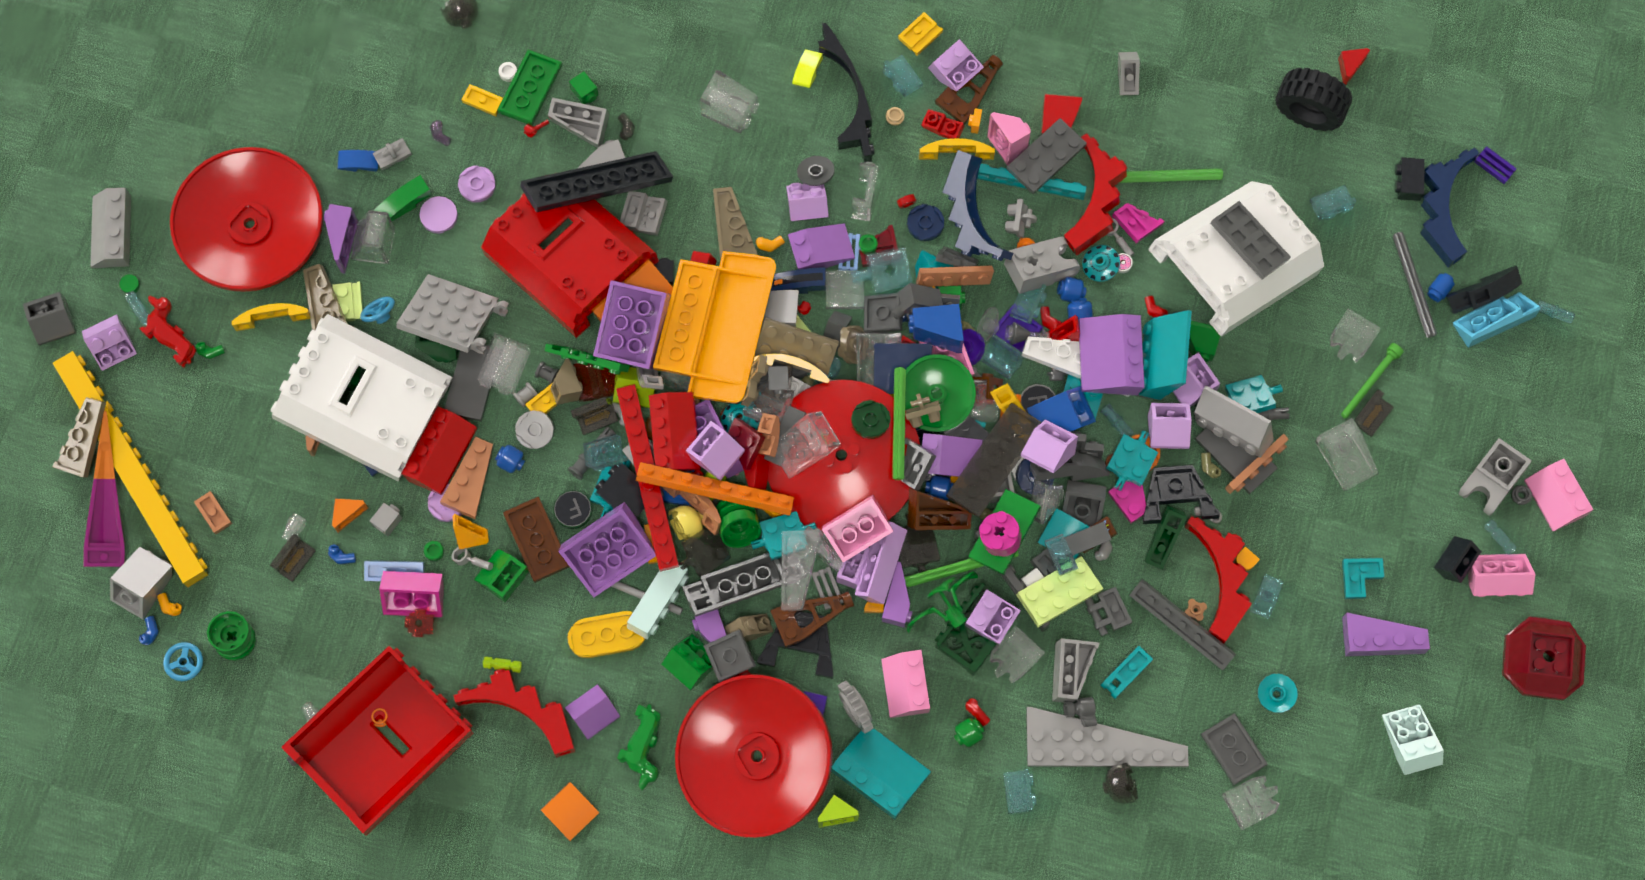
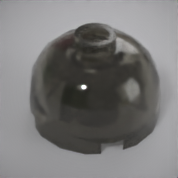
M450 0L444 4V9L440 8L445 21L449 25L462 27V29L472 26V22L477 18L479 10L476 0Z
M1128 762L1113 766L1106 774V782H1103L1105 794H1109L1112 800L1120 804L1133 803L1138 799L1136 780L1132 779L1131 773L1133 771Z

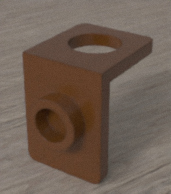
M982 373V377H973V380L987 382L986 399L994 400L990 393L992 386L996 385L997 388L1003 386V379L994 378V374Z

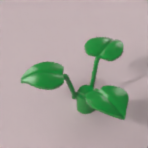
M972 571L954 583L949 590V585L955 581L954 577L933 589L927 595V598L929 599L939 592L949 607L945 611L947 615H944L933 606L914 617L907 626V632H910L918 619L931 613L938 614L946 622L949 620L954 629L966 622L968 619L962 612L963 609L960 607L955 591L962 583L978 578L976 572ZM947 590L949 593H952L956 606L950 604L943 591Z

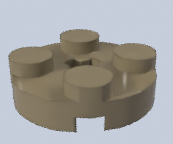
M850 325L843 327L840 331L841 338L838 356L843 358L848 364H859L860 362L858 361L864 359L866 355L867 339L863 338L862 333L865 332L860 326Z

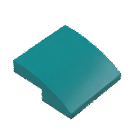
M1056 508L1038 543L1051 550L1050 543L1087 529L1090 526ZM1076 554L1066 559L1074 561L1077 559L1079 554Z

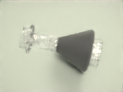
M1016 322L1007 325L1005 330V340L1009 341L1011 345L1025 341L1028 337L1049 338V332H1046L1045 329L1041 333L1030 332Z

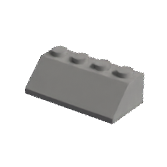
M106 188L93 196L91 268L129 266L131 195L126 188Z
M1208 386L1204 387L1194 412L1196 423L1201 428L1211 430L1216 436L1224 437L1232 445L1244 448L1248 454L1261 458L1274 441L1271 421Z

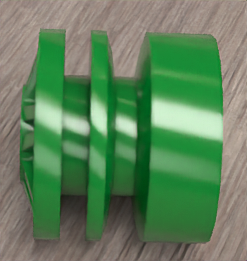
M723 500L718 503L716 509L721 518L719 532L723 543L729 547L742 548L750 545L751 541L758 539L761 534V526L754 507Z
M222 612L215 616L208 625V641L219 655L227 660H241L248 656L255 647L256 635L246 619L237 612Z

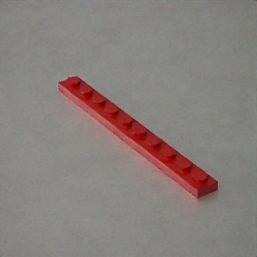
M633 384L617 388L616 391L637 475L640 462L654 465L636 386ZM638 481L659 571L678 568L679 564L660 486Z

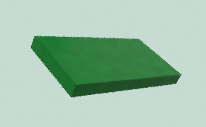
M528 49L497 109L498 113L533 125L562 67V62Z
M1005 489L993 513L1003 511L1016 519L1021 531L1020 543H1022L1041 506ZM979 536L968 557L1004 575L1016 552L1007 557L994 556L985 549Z

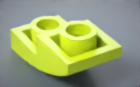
M805 49L795 71L792 84L810 88L816 78V70L823 60V53Z

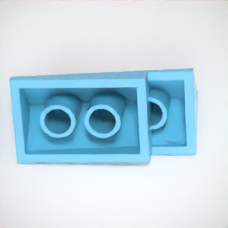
M1518 292L1508 299L1501 297L1479 307L1452 323L1469 348L1535 318L1540 311V306Z

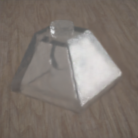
M1045 480L1034 482L1031 501L1041 506L1034 521L1040 524L1046 523L1060 505V500L1063 499V485Z

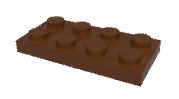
M539 496L503 512L534 583L570 567L558 552L561 545Z

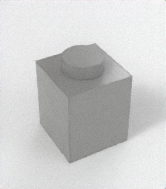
M383 503L371 518L370 523L388 537L402 520L399 514L400 510L393 504L388 506Z

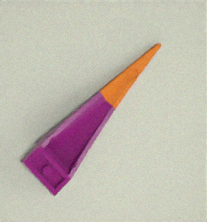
M106 411L103 413L85 531L83 567H121L124 564L125 546Z

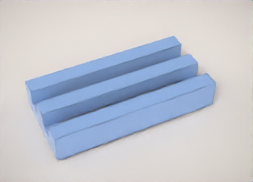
M849 233L851 245L852 240H856L854 267H850V261H847L846 266H843V263H839L838 270L857 272L860 234L853 235V233Z

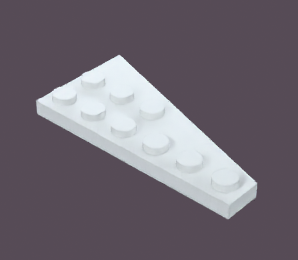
M1028 337L1026 339L1022 357L1081 379L1079 341H1070V339L1052 340L1051 338Z

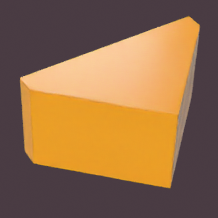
M456 514L452 516L453 529L459 550L484 545L489 542L488 529Z

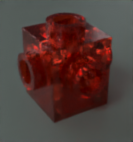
M415 609L414 613L410 612L409 616L405 617L404 628H408V632L412 633V637L424 638V634L432 635L433 614H426L427 610ZM418 619L422 621L421 627L416 625Z

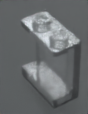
M872 162L860 163L859 180L866 181L868 184L865 199L853 197V219L871 220L879 166Z

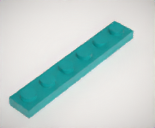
M987 164L980 165L977 179L1027 189L1006 168L1000 167L997 169ZM1050 179L1038 191L1084 200L1087 186H1083L1078 182L1067 183L1062 179Z

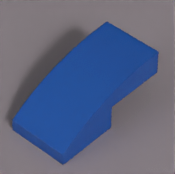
M338 151L337 169L356 172L357 169L376 172L378 163L373 156V153L376 151Z

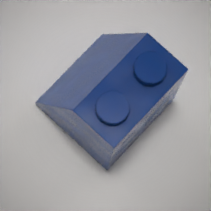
M959 304L912 308L908 327L909 333H913L914 340L932 343L933 346L955 353H962L964 340Z
M1081 386L1062 392L1027 408L1028 417L1035 428L1044 420H1047L1069 432H1073L1096 422L1085 394L1081 392Z

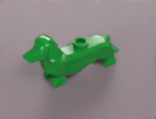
M648 704L647 708L638 705L635 716H638L641 724L630 738L627 746L628 750L621 749L617 757L621 763L627 762L632 771L641 774L638 786L642 791L648 783L655 782L659 776L658 768L647 760L650 748L656 746L658 740L656 733L661 718L660 714L652 709L651 704Z

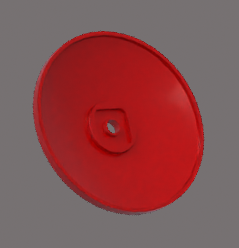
M243 147L224 151L197 166L178 189L170 214L172 241L178 255L188 269L198 278L212 286L240 292L256 291L274 286L296 273L315 250L323 226L322 201L310 175L290 157L277 151L258 147ZM248 221L255 222L252 228L245 227Z
M833 380L829 381V383L823 382L802 391L778 414L780 423L788 406L808 414L783 467L768 461V481L773 493L794 497L791 513L797 511L799 519L804 526L815 522L817 531L824 533L822 531L823 525L872 495L884 511L888 521L905 506L909 500V488L911 487L901 480H894L892 478L894 398L891 395L864 382ZM863 401H876L883 404L889 411V428L879 438H863L852 428V412ZM905 415V438H909L920 445L917 431L912 427ZM905 444V455H904V456H906V449H907V445H906V444ZM840 450L847 452V458L843 461H839L836 458V454Z
M765 675L737 676L722 681L710 688L696 700L681 724L675 747L677 778L690 806L711 826L725 833L740 837L756 838L771 836L786 831L798 824L818 804L831 774L832 742L827 724L815 703L800 689L775 677ZM759 750L762 753V759L756 762L753 759V754Z

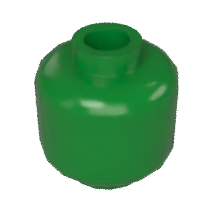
M966 718L955 727L956 735H954V738L960 746L964 744L970 748L983 739V732L985 730L976 718L974 720Z

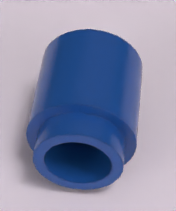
M1446 273L1439 274L1428 288L1427 295L1436 302L1444 300L1455 285L1453 277Z

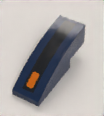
M825 267L807 268L774 274L771 291L799 290V294H808V291H826Z

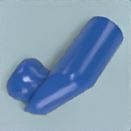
M333 544L329 546L328 554L337 564L356 563L355 553L344 554L338 545Z
M154 616L144 619L147 630L139 637L141 644L149 645L153 643L159 633Z

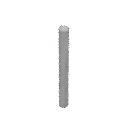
M619 581L611 586L639 599H642L645 592ZM672 603L668 606L670 612L681 615L683 608Z

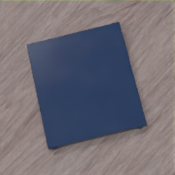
M874 343V386L888 394H894V369L903 367L906 370L917 359L932 355V343Z

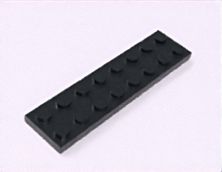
M657 151L523 180L520 187L537 213L672 182L673 175Z

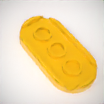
M622 611L578 620L569 630L568 644L577 656L594 658L634 650L644 642L645 638L627 629V621L633 612Z

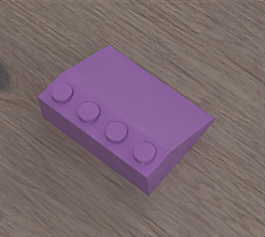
M611 280L593 356L653 370L671 295Z
M1118 314L1080 318L1078 323L1080 330L1081 392L1137 396L1144 389L1141 315Z
M625 502L561 544L558 551L593 598L656 556L654 547L636 516Z

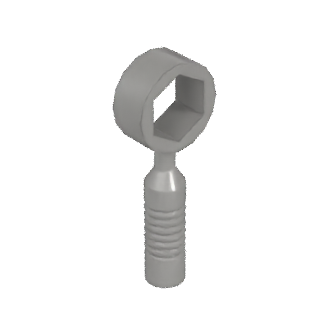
M1113 219V224L1116 228L1108 233L1107 236L1114 235L1116 242L1124 253L1132 257L1135 253L1123 237L1117 234L1119 225Z
M458 547L452 553L453 561L460 566L470 561L473 565L489 571L493 568V564L477 557L471 558V554L466 548L459 550ZM465 552V556L458 560V555Z

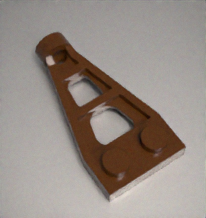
M992 55L982 64L984 68L958 90L969 87L975 92V96L970 103H966L957 95L955 90L947 87L935 100V104L955 120L963 122L965 125L969 120L970 114L974 115L975 108L978 109L997 71L1003 66V62L995 55ZM978 74L986 78L981 88L971 82Z
M845 592L837 596L787 603L770 610L786 648L805 640L840 613L853 607L854 603L850 593ZM829 604L832 609L831 613L823 618H819L815 607ZM803 610L810 611L814 617L813 622L805 628H800L794 617L795 613Z

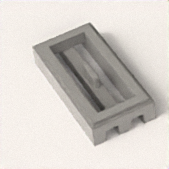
M830 566L816 573H811L820 598L825 596L817 579L818 576H821L828 596H833L824 575L826 573L829 576L836 596L841 595ZM823 604L825 611L831 609L830 605Z

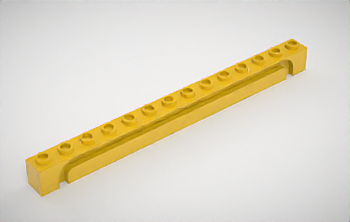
M72 351L53 362L54 367L79 409H81L86 397L105 402L102 398L105 394L99 385L97 387L94 385L93 381L96 379L90 370L86 371L84 368L87 364L81 355L77 356ZM106 401L104 412H107L113 466L185 586L190 587L208 576L205 570L208 567L202 558L198 559L196 555L198 552L193 542L189 543L186 539L189 536L183 526L179 527L177 521H179L178 516L174 510L170 512L167 507L170 505L164 494L161 496L158 492L161 489L155 479L151 480L149 477L150 469L145 463L142 464L140 462L141 454L136 447L133 449L130 445L133 442L127 432L123 433L121 430L123 424L117 416L114 418L111 413L114 409ZM100 426V430H99V434H98V438H97L98 441H99V438H100L101 426Z

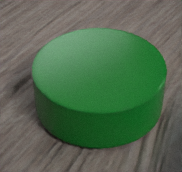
M866 234L859 239L858 246L862 253L872 254L876 251L878 242L873 235Z
M131 274L123 276L119 283L121 290L126 294H134L140 288L139 280Z
M430 541L424 547V555L430 561H438L444 555V548L438 541Z

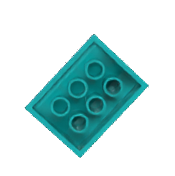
M1187 310L1155 317L1145 323L1143 327L1144 342L1142 343L1144 389L1139 393L1140 396L1161 400L1186 384L1192 311Z
M874 728L867 733L861 730L831 768L832 773L894 820L931 773L929 769Z

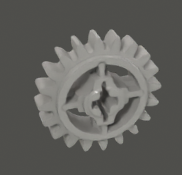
M847 681L838 685L839 697L847 715L862 732H869L873 729V724L871 723L872 717L865 701L853 685L851 686Z

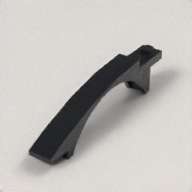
M822 23L824 40L818 41L819 53H823V56L838 63L849 74L858 94L856 114L849 127L838 137V150L861 146L864 163L871 162L872 155H874L873 144H869L868 138H871L869 127H872V117L864 89L850 58L836 35L826 23Z

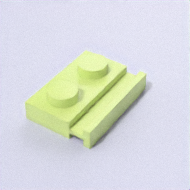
M360 281L357 283L333 284L332 288L346 321L361 319L360 314L363 310Z

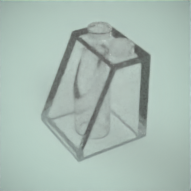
M719 70L715 71L700 99L701 116L740 134L744 128H748L752 113L755 114L759 107L756 94Z
M369 210L357 223L351 253L352 260L389 264L395 227L388 212Z
M494 332L477 381L483 387L491 388L492 386L497 388L501 394L509 395L510 393L514 395L531 352L530 346Z

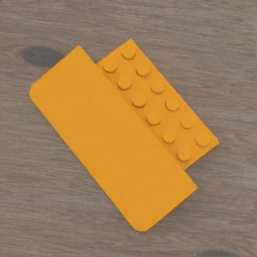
M723 251L719 266L680 259L653 369L691 377L687 392H694V398L733 404L741 402L745 396L774 279L775 261L769 257Z

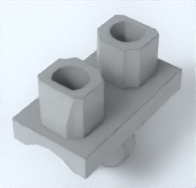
M403 138L391 144L387 143L385 144L386 147L373 153L381 170L388 169L412 155Z
M1017 199V203L1008 204L1007 213L1009 216H1015V221H1006L1005 223L1006 232L1016 234L1018 238H1024L1025 228H1030L1032 223L1037 222V217L1032 214L1033 210L1028 209L1023 199Z

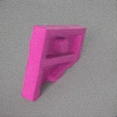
M1128 203L1112 215L1136 244L1161 227L1165 222L1163 219L1159 218L1157 220L1148 216V212L1138 210L1135 206Z
M1125 482L1121 491L1118 488L1108 491L1109 496L1130 524L1144 516L1146 501L1143 484L1139 487L1132 482Z

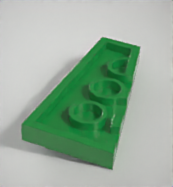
M546 344L544 350L561 355L563 359H575L580 364H593V368L604 370V367L608 368L610 373L618 375L621 372H628L630 367L628 364L595 357L591 353L567 346Z

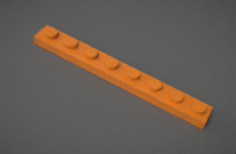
M640 462L636 481L789 516L794 497L642 462Z

